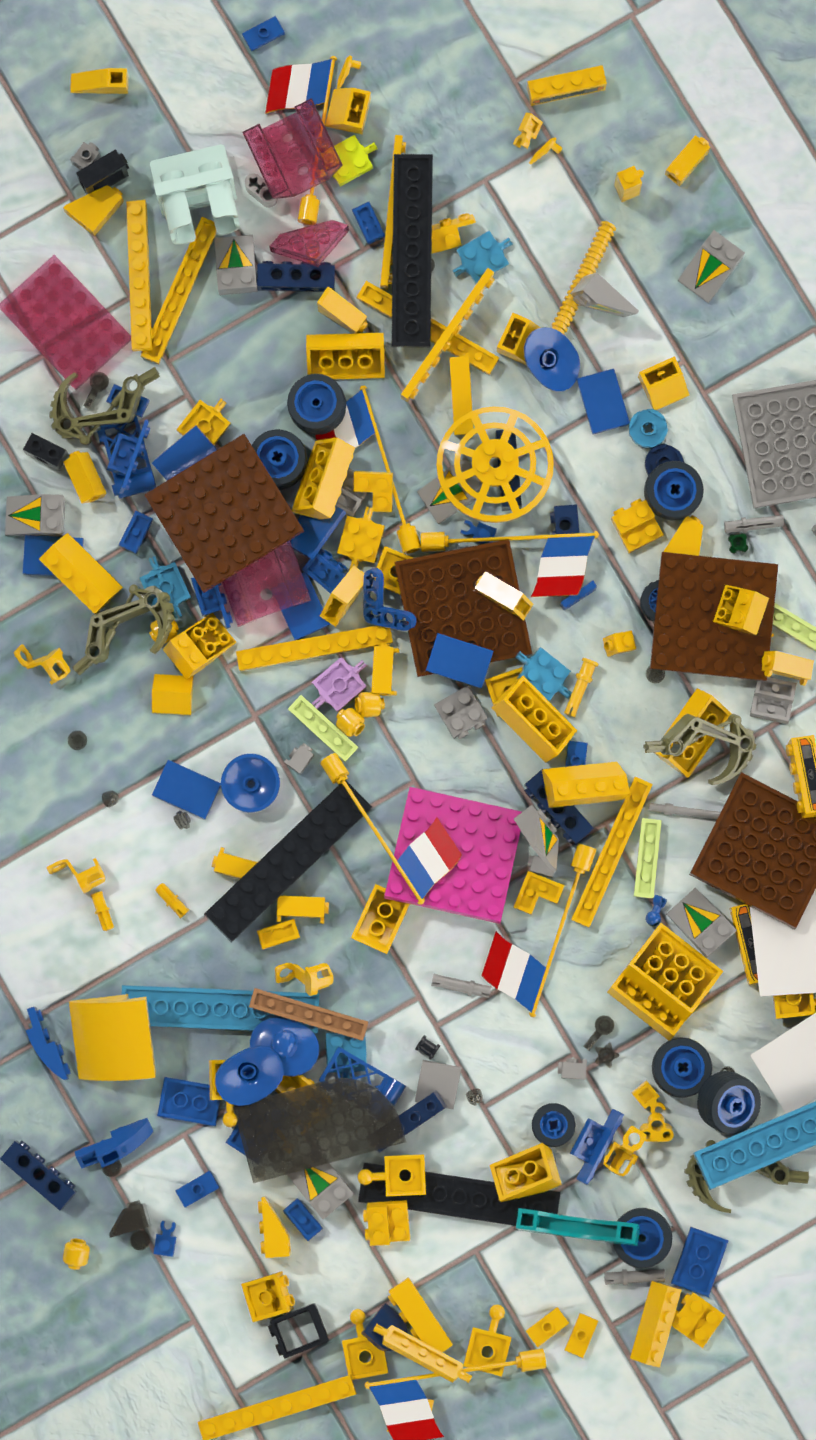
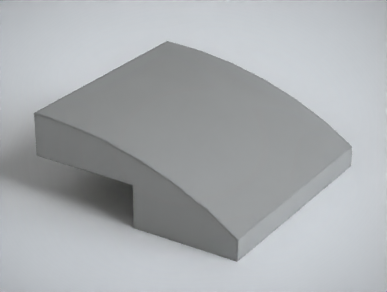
M348 467L347 477L343 482L341 494L335 506L354 517L368 492H353L354 470Z
M767 677V681L757 680L750 716L788 724L797 683Z
M423 1060L415 1102H419L434 1091H437L447 1105L446 1108L454 1109L462 1067Z

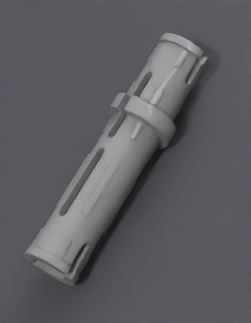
M783 515L752 519L744 517L741 520L724 521L726 534L740 531L747 533L749 530L784 527Z
M437 974L433 975L431 986L467 993L468 996L476 995L488 999L492 986L475 983L473 980L469 982Z
M622 1269L620 1272H604L605 1285L623 1284L624 1286L628 1285V1283L665 1282V1269L639 1271Z

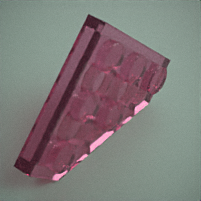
M330 220L282 233L269 246L270 251L319 267L349 232L348 224Z

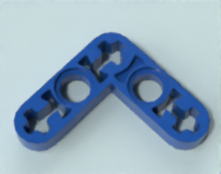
M378 568L367 570L364 573L363 615L365 621L369 624L401 631H408L415 627L417 621L413 613L383 606V573ZM371 591H373L376 594V601L371 598ZM387 613L392 615V623L387 620Z

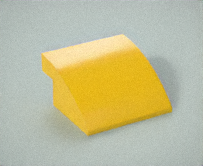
M660 923L607 993L669 1041L694 1012L723 973V970Z
M128 994L69 1001L79 1079L122 1081L156 1077L146 997L129 999Z

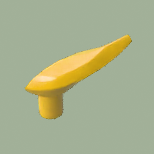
M351 55L346 58L338 78L337 89L342 87L349 74L350 67L360 69L361 62L352 60Z
M556 137L547 141L534 154L529 162L530 165L547 154L550 149L557 154L560 153L562 147L556 143Z

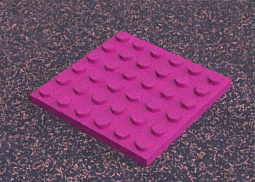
M409 787L394 852L396 860L400 858L413 841L431 826L436 817H438L462 856L454 868L434 884L424 897L425 902L422 905L417 903L418 899L392 861L384 898L500 924L521 831L514 818L522 813V811Z

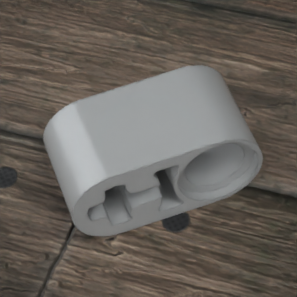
M249 174L245 179L247 192L263 206L268 208L275 206L278 200L275 188L258 174ZM257 182L258 188L255 185L251 187L250 183ZM267 193H271L274 195V197L271 200H265L263 198L264 195Z

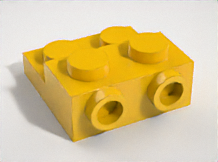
M641 498L633 501L630 504L632 507L626 510L622 507L614 511V516L611 517V521L628 553L664 535L647 501H642Z
M813 993L773 995L775 1019L809 1016L816 1013V999H814Z
M407 1200L367 1203V1210H363L364 1222H368V1229H365V1240L370 1241V1246L390 1245V1242L410 1241Z
M282 1271L241 1284L252 1322L294 1310L295 1299L292 1294H289L287 1289L289 1279L286 1275H283Z
M691 1292V1294L687 1293L681 1301L682 1307L679 1311L676 1310L672 1327L703 1348L725 1315L694 1292Z

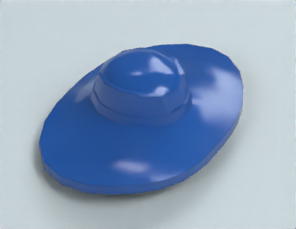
M537 328L530 333L524 345V358L532 375L544 387L550 390L565 391L571 388L576 382L580 370V359L574 345L564 334L553 328Z
M269 1018L256 1026L250 1038V1047L265 1046L278 1054L283 1063V1076L292 1077L305 1074L313 1068L319 1056V1043L315 1034L305 1025L285 1018Z
M254 1046L244 1049L227 1059L217 1070L215 1075L217 1092L223 1100L232 1105L243 1106L258 1102L271 1094L282 1081L284 1074L282 1060L274 1050L265 1046Z

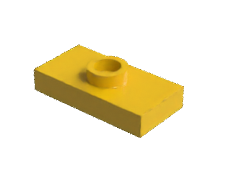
M295 919L257 930L262 950L300 938Z
M556 1307L528 1328L526 1333L535 1345L539 1347L568 1325L569 1322L559 1308Z
M579 1313L564 1350L583 1358L598 1320Z

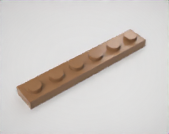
M254 988L249 1005L253 1009L361 1041L364 1040L369 1023L365 1020Z

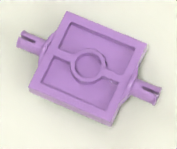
M341 657L312 681V684L320 694L312 702V705L317 709L326 702L336 712L346 706L367 688L358 674L367 667L364 661L361 660L356 666L352 667Z

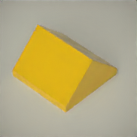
M154 674L152 713L191 715L194 676L186 680L183 675Z

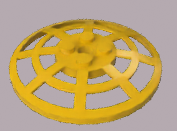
M493 406L471 411L452 424L440 443L436 467L441 489L455 508L473 519L499 523L517 519L529 513L539 504L550 486L554 461L550 443L536 422L517 410ZM505 412L510 414L507 424L496 422L482 424L478 414ZM519 417L530 424L539 434L541 440L530 443L529 439L514 427L517 418ZM471 418L475 428L469 431L459 444L449 442L448 440L455 429ZM492 428L504 429L500 439L489 440L485 430ZM511 432L518 436L525 446L514 449L508 443ZM478 433L482 443L476 450L465 447L468 440ZM543 447L546 449L548 459L546 479L535 474L536 455L534 451ZM444 449L456 452L454 458L456 476L446 481L442 466ZM527 453L530 455L529 471L518 467V457ZM461 454L472 458V468L461 472L460 468ZM492 458H498L501 461V465L493 468L489 462ZM515 475L525 478L526 480L522 486L515 492H512L509 482ZM476 476L483 483L479 493L473 490L465 480ZM531 482L542 486L537 496L528 505L519 509L515 498L525 492ZM460 483L462 488L476 499L473 510L460 503L449 488ZM490 486H502L505 493L503 497H488L486 495ZM484 502L493 504L508 502L512 513L494 516L481 514L480 511Z

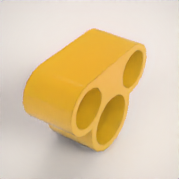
M657 1112L652 1113L648 1117L647 1123L642 1124L639 1128L642 1132H650L646 1134V1142H667L672 1140L674 1136L672 1126L665 1123L664 1116ZM658 1120L662 1122V1124L658 1127H654L651 1125L652 1122Z

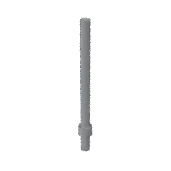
M649 803V811L663 812L664 815L672 816V814L717 819L720 814L718 811L678 807L670 803H665V805Z

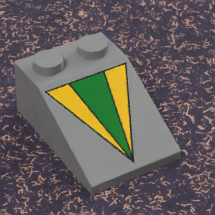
M713 230L684 270L678 282L709 304L741 262L745 252Z
M253 235L215 238L219 295L258 292Z
M597 272L583 276L570 293L578 305H583L587 308L621 317L635 315L639 312Z
M467 457L460 460L461 472L472 468ZM454 465L443 472L445 481L456 476ZM438 476L417 491L438 524L459 511L445 496ZM476 476L466 479V483L479 493L483 483ZM460 483L449 488L455 498L465 507L476 500L462 488Z
M40 494L7 497L5 536L35 535L63 537L65 518L64 496Z
M531 805L515 817L514 821L533 850L554 873L557 868L559 838L555 833L557 829L551 821L548 823L545 821L547 816L541 809L536 810Z
M696 888L666 914L706 958L737 931L724 915Z
M317 1147L286 1172L322 1219H325L354 1194Z

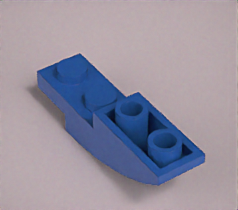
M36 1007L28 1008L27 1012L33 1027L25 1030L29 1041L45 1065L61 1079L68 1080V1075L71 1072L68 1063L63 1062L62 1056L64 1051L61 1044L57 1045L56 1041L48 1043L50 1035L48 1029H44L41 1023L44 1020L41 1010H37Z
M148 1118L110 1131L112 1138L74 1151L81 1169L98 1162L103 1168L137 1149L154 1132Z

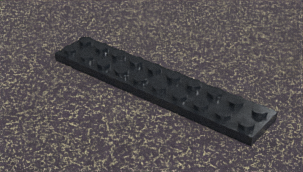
M394 154L392 347H431L433 154Z
M346 781L367 813L372 806ZM339 784L204 913L206 918L231 943L363 817L343 784Z
M364 1162L363 1169H368L372 1173L385 1172V1165ZM404 1169L399 1173V1177L402 1181H408L411 1178V1173L409 1170ZM425 1172L426 1195L386 1196L385 1180L372 1181L368 1185L361 1184L358 1202L361 1203L407 1200L408 1210L516 1226L519 1208L558 1214L561 1192L548 1190L543 1193L500 1202L494 1182Z

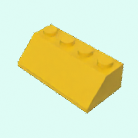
M384 333L306 335L307 375L323 374L332 379L385 378Z
M338 437L315 441L292 507V512L316 519L332 517L335 512L337 499L341 494V487L347 477L349 464L353 459L355 447Z
M68 533L54 543L39 558L94 614L99 613L123 588Z
M521 676L491 707L545 763L558 756L577 732L569 721L524 676Z
M697 688L667 732L685 714L699 717L717 726L727 721L732 713L712 695ZM705 735L699 738L697 742L687 746L679 756L663 755L661 752L655 754L666 764L689 778L716 738Z
M618 762L542 770L549 808L624 800L630 794L627 775Z

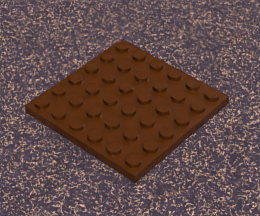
M242 434L144 494L203 593L304 532L245 434Z
M509 539L394 562L403 609L413 613L417 621L415 627L408 630L417 677L434 674L425 670L437 633L492 650L493 654L490 663L515 658L520 651L524 655L532 654L526 620L524 619L523 621L475 589L479 577L487 572L520 591Z
M661 552L650 669L767 681V676L764 675L765 671H761L764 651H770L778 564ZM725 585L756 591L769 598L757 635L744 633L713 622Z
M741 772L689 875L795 930L816 889V817L802 818L801 813L797 811V801Z

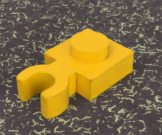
M647 1080L631 1092L644 1109L650 1106L651 1114L656 1113L655 1108L658 1106L666 1110L663 1103L656 1101L660 1096Z

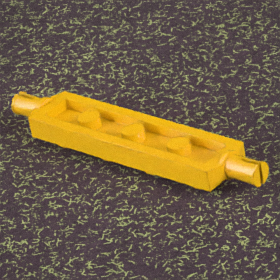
M376 1324L373 1331L383 1336L382 1344L452 1383L457 1378H460L469 1384L472 1376L462 1371L463 1364L393 1325L386 1329Z

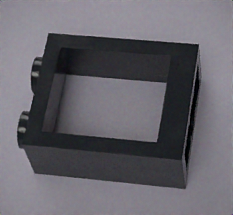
M115 149L76 172V175L87 195L106 185L111 187L129 176L127 171L129 166L122 153L118 154Z
M315 1303L270 1320L271 1325L268 1326L271 1336H276L278 1342L275 1345L279 1356L283 1355L284 1359L329 1341ZM309 1311L319 1339L288 1351L277 1323Z

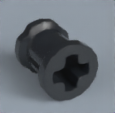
M424 1035L415 1050H420L432 1060L440 1045H435L426 1039L427 1036Z

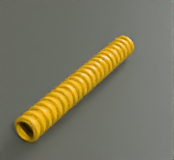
M601 221V226L598 227V232L595 233L596 237L592 239L594 242L590 243L591 248H588V253L585 254L586 258H583V264H580L581 269L577 270L578 274L575 275V280L572 281L573 285H570V290L567 291L568 296L564 297L563 306H560V312H557V317L554 318L555 322L551 324L553 329L560 331L562 334L568 331L567 327H570L569 322H572V317L575 316V311L578 310L577 306H580L573 300L574 297L570 293L583 276L596 273L595 269L598 268V263L601 262L600 258H603V253L606 252V247L609 246L610 237H613V231L617 229L615 225L608 221Z

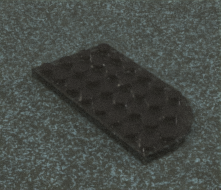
M352 1078L330 1079L264 1097L250 1105L233 1106L253 1183L406 1142L399 1115L391 1101L376 1087Z

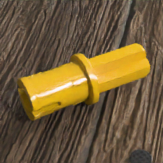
M161 883L155 889L159 896L167 903L166 906H170L180 919L189 911L177 898L178 895L175 896L164 883Z
M103 892L91 894L90 896L96 909L95 914L98 915L103 931L114 928L108 911L110 908L106 905Z

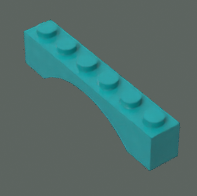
M519 1208L516 1229L638 1246L640 1226L634 1223L579 1218Z

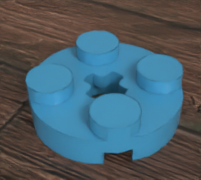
M647 409L639 411L630 420L629 436L636 445L642 448L652 449L660 445L667 435L666 420L657 410ZM651 424V429L654 431L652 433H645L643 426Z

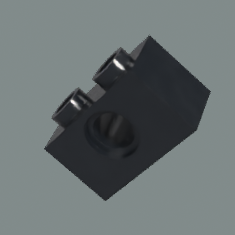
M31 433L23 448L26 455L58 471L61 470L64 464L63 461L68 456L66 449L34 433Z

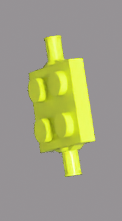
M353 135L321 152L327 168L317 172L320 180L331 175L341 187L373 169L368 154L378 150L374 142L363 147L356 136Z

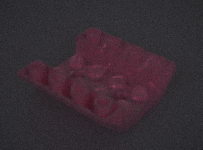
M312 98L294 106L296 113L263 129L260 124H257L242 132L273 199L295 197L328 181L343 166ZM286 134L293 135L290 142L283 141V137ZM301 167H307L308 172L306 174H298Z
M290 541L222 582L238 627L289 607H296L312 601ZM265 589H269L272 592V597L269 600H263L261 597V593Z

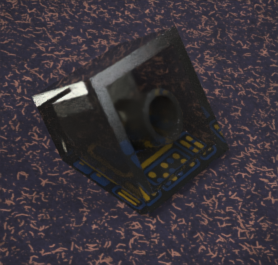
M140 1200L127 1203L128 1208H124L109 1233L110 1238L152 1226L146 1203L141 1204Z

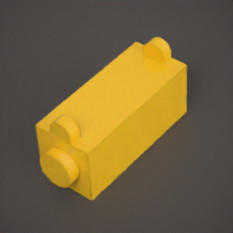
M695 135L669 165L665 175L680 187L709 153L710 146L708 141L703 137L699 138Z
M635 166L616 173L614 187L621 202L639 196L642 186L640 178L644 176L643 170H636Z
M75 451L69 454V458L63 461L81 503H90L105 497V494H107L89 453Z
M379 643L378 646H374L371 693H378L380 696H397V691L391 690L394 653H399V648L390 647V644Z
M764 651L761 671H765L764 675L770 677L773 673L800 680V685L805 686L807 680H811L814 660L779 651Z
M221 847L218 856L213 858L212 867H214L215 873L241 879L258 862L225 854V848Z
M280 896L277 899V922H281V917L320 918V924H324L325 914H329V902H325V897Z

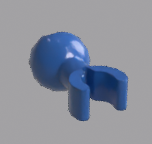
M658 895L654 896V907L652 911L647 913L645 918L648 925L657 926L661 922L659 913L661 908L666 905L667 899Z

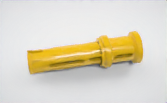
M582 658L583 664L579 673H576L577 682L564 711V714L569 715L571 708H573L570 715L572 717H576L588 683L590 684L593 681V672L599 665V663L587 658Z

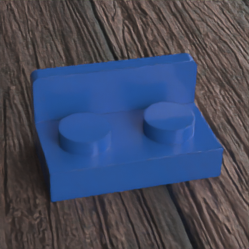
M320 549L314 559H310L302 570L331 594L349 571L343 563L333 559L329 551Z

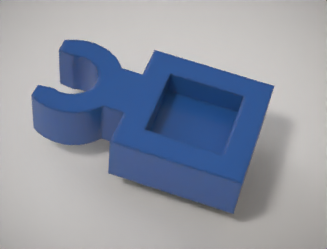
M465 520L464 524L468 525L470 530H461L460 533L464 536L473 535V538L494 537L497 528L481 522L475 527L471 521ZM484 541V542H476V543L482 545V544L492 543L493 541Z
M162 1221L160 1228L163 1233L162 1235L156 1234L153 1254L174 1257L177 1237L171 1236V1233L175 1230L176 1223L172 1222L171 1229H166L164 1226L165 1221Z

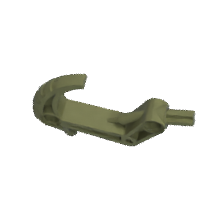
M153 367L140 376L136 374L127 377L123 382L121 391L113 399L112 405L106 412L76 418L72 415L67 404L68 388L73 380L79 376L76 372L72 373L61 383L53 396L54 401H51L50 406L53 408L49 412V418L54 421L51 427L64 439L76 437L80 439L81 444L89 445L91 443V436L99 426L131 423L135 418L145 385L160 377L156 367ZM135 380L137 388L131 391L130 383ZM66 419H69L71 422V426L68 429H65L63 426ZM94 426L88 435L82 430V427Z
M133 584L129 587L131 594L124 605L92 615L85 649L86 655L73 666L74 671L81 675L92 664L97 665L98 663L105 662L108 659L109 644L116 633L115 629L117 626L149 611L153 613L158 624V636L150 649L152 653L156 654L167 641L173 626L171 623L174 621V615L171 613L174 611V606L172 603H169L170 595L156 586L141 589ZM134 595L139 598V600L131 602ZM157 597V603L152 605L154 598ZM97 649H99L100 652H99V654L95 657V651H96Z
M685 714L660 741H645L643 748L645 753L661 752L663 755L679 756L687 746L697 742L699 738L705 735L727 741L730 744L728 765L719 776L708 779V784L718 785L736 777L741 773L742 769L748 766L747 762L752 760L754 756L752 751L756 749L757 744H755L754 732L741 724L742 720L739 715L731 714L727 721L716 726L699 717ZM730 724V732L722 727Z
M708 1140L705 1146L713 1145L715 1141ZM691 1155L684 1173L689 1176V1180L686 1183L688 1187L693 1188L692 1193L694 1196H698L699 1201L707 1204L712 1209L731 1213V1209L724 1208L713 1200L703 1175L695 1171L697 1161L694 1155ZM780 1161L755 1171L770 1178L772 1182L781 1185H788V1182L808 1184L809 1172L789 1170V1167H786ZM779 1169L784 1172V1178L781 1181H777L774 1177L775 1172Z

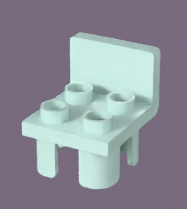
M220 144L150 162L162 217H166L173 244H186L195 241L196 235L190 210L211 207L216 232L219 235L229 234L240 228L234 201L237 200V195L224 145Z

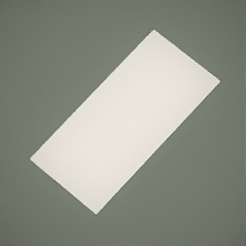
M816 889L795 930L750 907L760 996L816 993Z
M816 1013L750 1055L786 1114L801 1108L816 1098Z

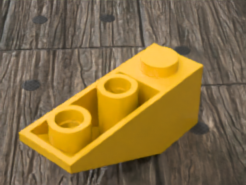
M105 68L72 73L70 93L128 94L129 75L127 68Z

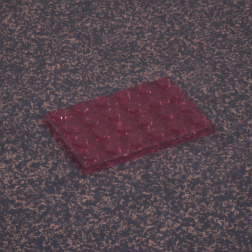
M55 254L0 303V310L64 379L74 372L79 375L70 384L75 390L82 386L131 341V335Z

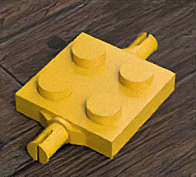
M220 398L215 407L199 400L176 429L177 432L183 436L197 425L210 442L215 445L231 425V422L220 413L227 403Z
M366 507L363 518L351 516L346 518L337 553L352 559L349 571L353 566L358 568L359 561L376 562L385 525L377 524L371 520L373 508L369 510V507Z

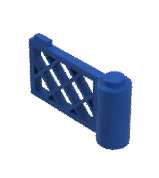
M137 416L131 422H135L136 425L132 435L124 431L126 425L130 423L100 426L101 430L97 431L100 443L104 442L109 461L112 455L111 450L116 444L119 433L138 440L135 436L137 433L139 436L141 428ZM114 428L119 432L114 440L106 436L105 430ZM144 439L141 442L144 445V456L137 455L136 460L138 457L143 459L147 467L136 468L135 473L131 472L129 477L132 479L129 490L125 489L123 495L119 494L124 476L112 472L115 482L112 485L114 496H119V499L156 488Z
M339 1046L318 1080L321 1082L320 1087L329 1092L333 1089L373 1112L371 1116L380 1122L383 1119H388L406 1088V1085ZM341 1052L347 1056L349 1064L338 1067L336 1058ZM350 1058L357 1062L351 1063ZM362 1064L366 1074L355 1077L352 1066ZM350 1066L352 1078L341 1081L339 1069ZM367 1068H369L370 1070H372V1071H374V1072L368 1073V1069H367ZM336 1070L338 1082L329 1083L324 1080L328 1072ZM379 1074L384 1077L380 1085L372 1087L370 1075ZM367 1076L369 1088L358 1090L356 1079ZM353 1080L356 1091L346 1093L342 1083ZM340 1084L341 1089L334 1085ZM370 1090L372 1099L367 1105L361 1101L359 1093Z

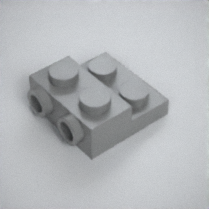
M468 685L434 704L453 739L456 737L462 739L469 734L468 731L475 727L477 730L486 725L485 721L488 718Z

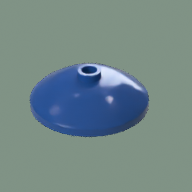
M243 754L234 758L225 767L221 777V789L227 802L235 809L247 813L259 812L270 806L276 799L280 788V778L276 767L267 758L258 754ZM249 781H253L255 783V786L253 788H249L247 786Z

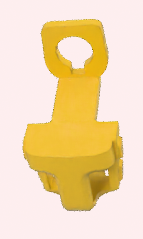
M23 644L14 651L15 657L23 667L30 669L39 665L43 666L51 678V685L65 678L70 673V668L63 659V652L60 647L51 651L48 655L35 660L32 659L31 654ZM20 651L25 654L26 660L21 657ZM55 663L62 671L58 675L52 668Z
M96 858L93 859L96 866L77 874L67 859L57 861L46 867L49 874H53L68 866L84 894L105 882V875Z
M284 963L275 967V981L278 984L291 981L295 977L305 985V992L310 996L317 995L318 990L326 988L334 982L333 973L327 963L305 967V970L299 965ZM288 968L292 970L286 977H280L283 969ZM321 971L324 978L319 979L317 972Z
M630 1126L623 1136V1144L619 1145L613 1142L608 1148L610 1151L605 1156L603 1162L605 1167L614 1174L620 1176L627 1175L632 1164L635 1165L638 1158L633 1153L642 1147L647 1135L636 1127ZM637 1133L640 1136L639 1143L633 1144L632 1147L629 1146V1135ZM613 1151H615L616 1156L609 1166L606 1162ZM629 1160L630 1162L623 1174L620 1173L618 1170L623 1162Z

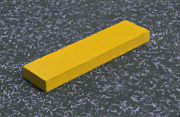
M469 356L449 357L454 423L460 417L473 411ZM471 418L455 429L454 435H466L474 429Z

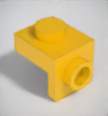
M632 630L614 633L603 638L607 657L637 649Z

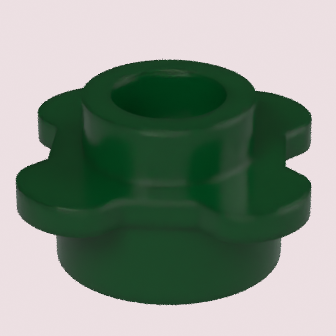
M746 534L729 535V551L735 554L737 551L746 552L748 550Z

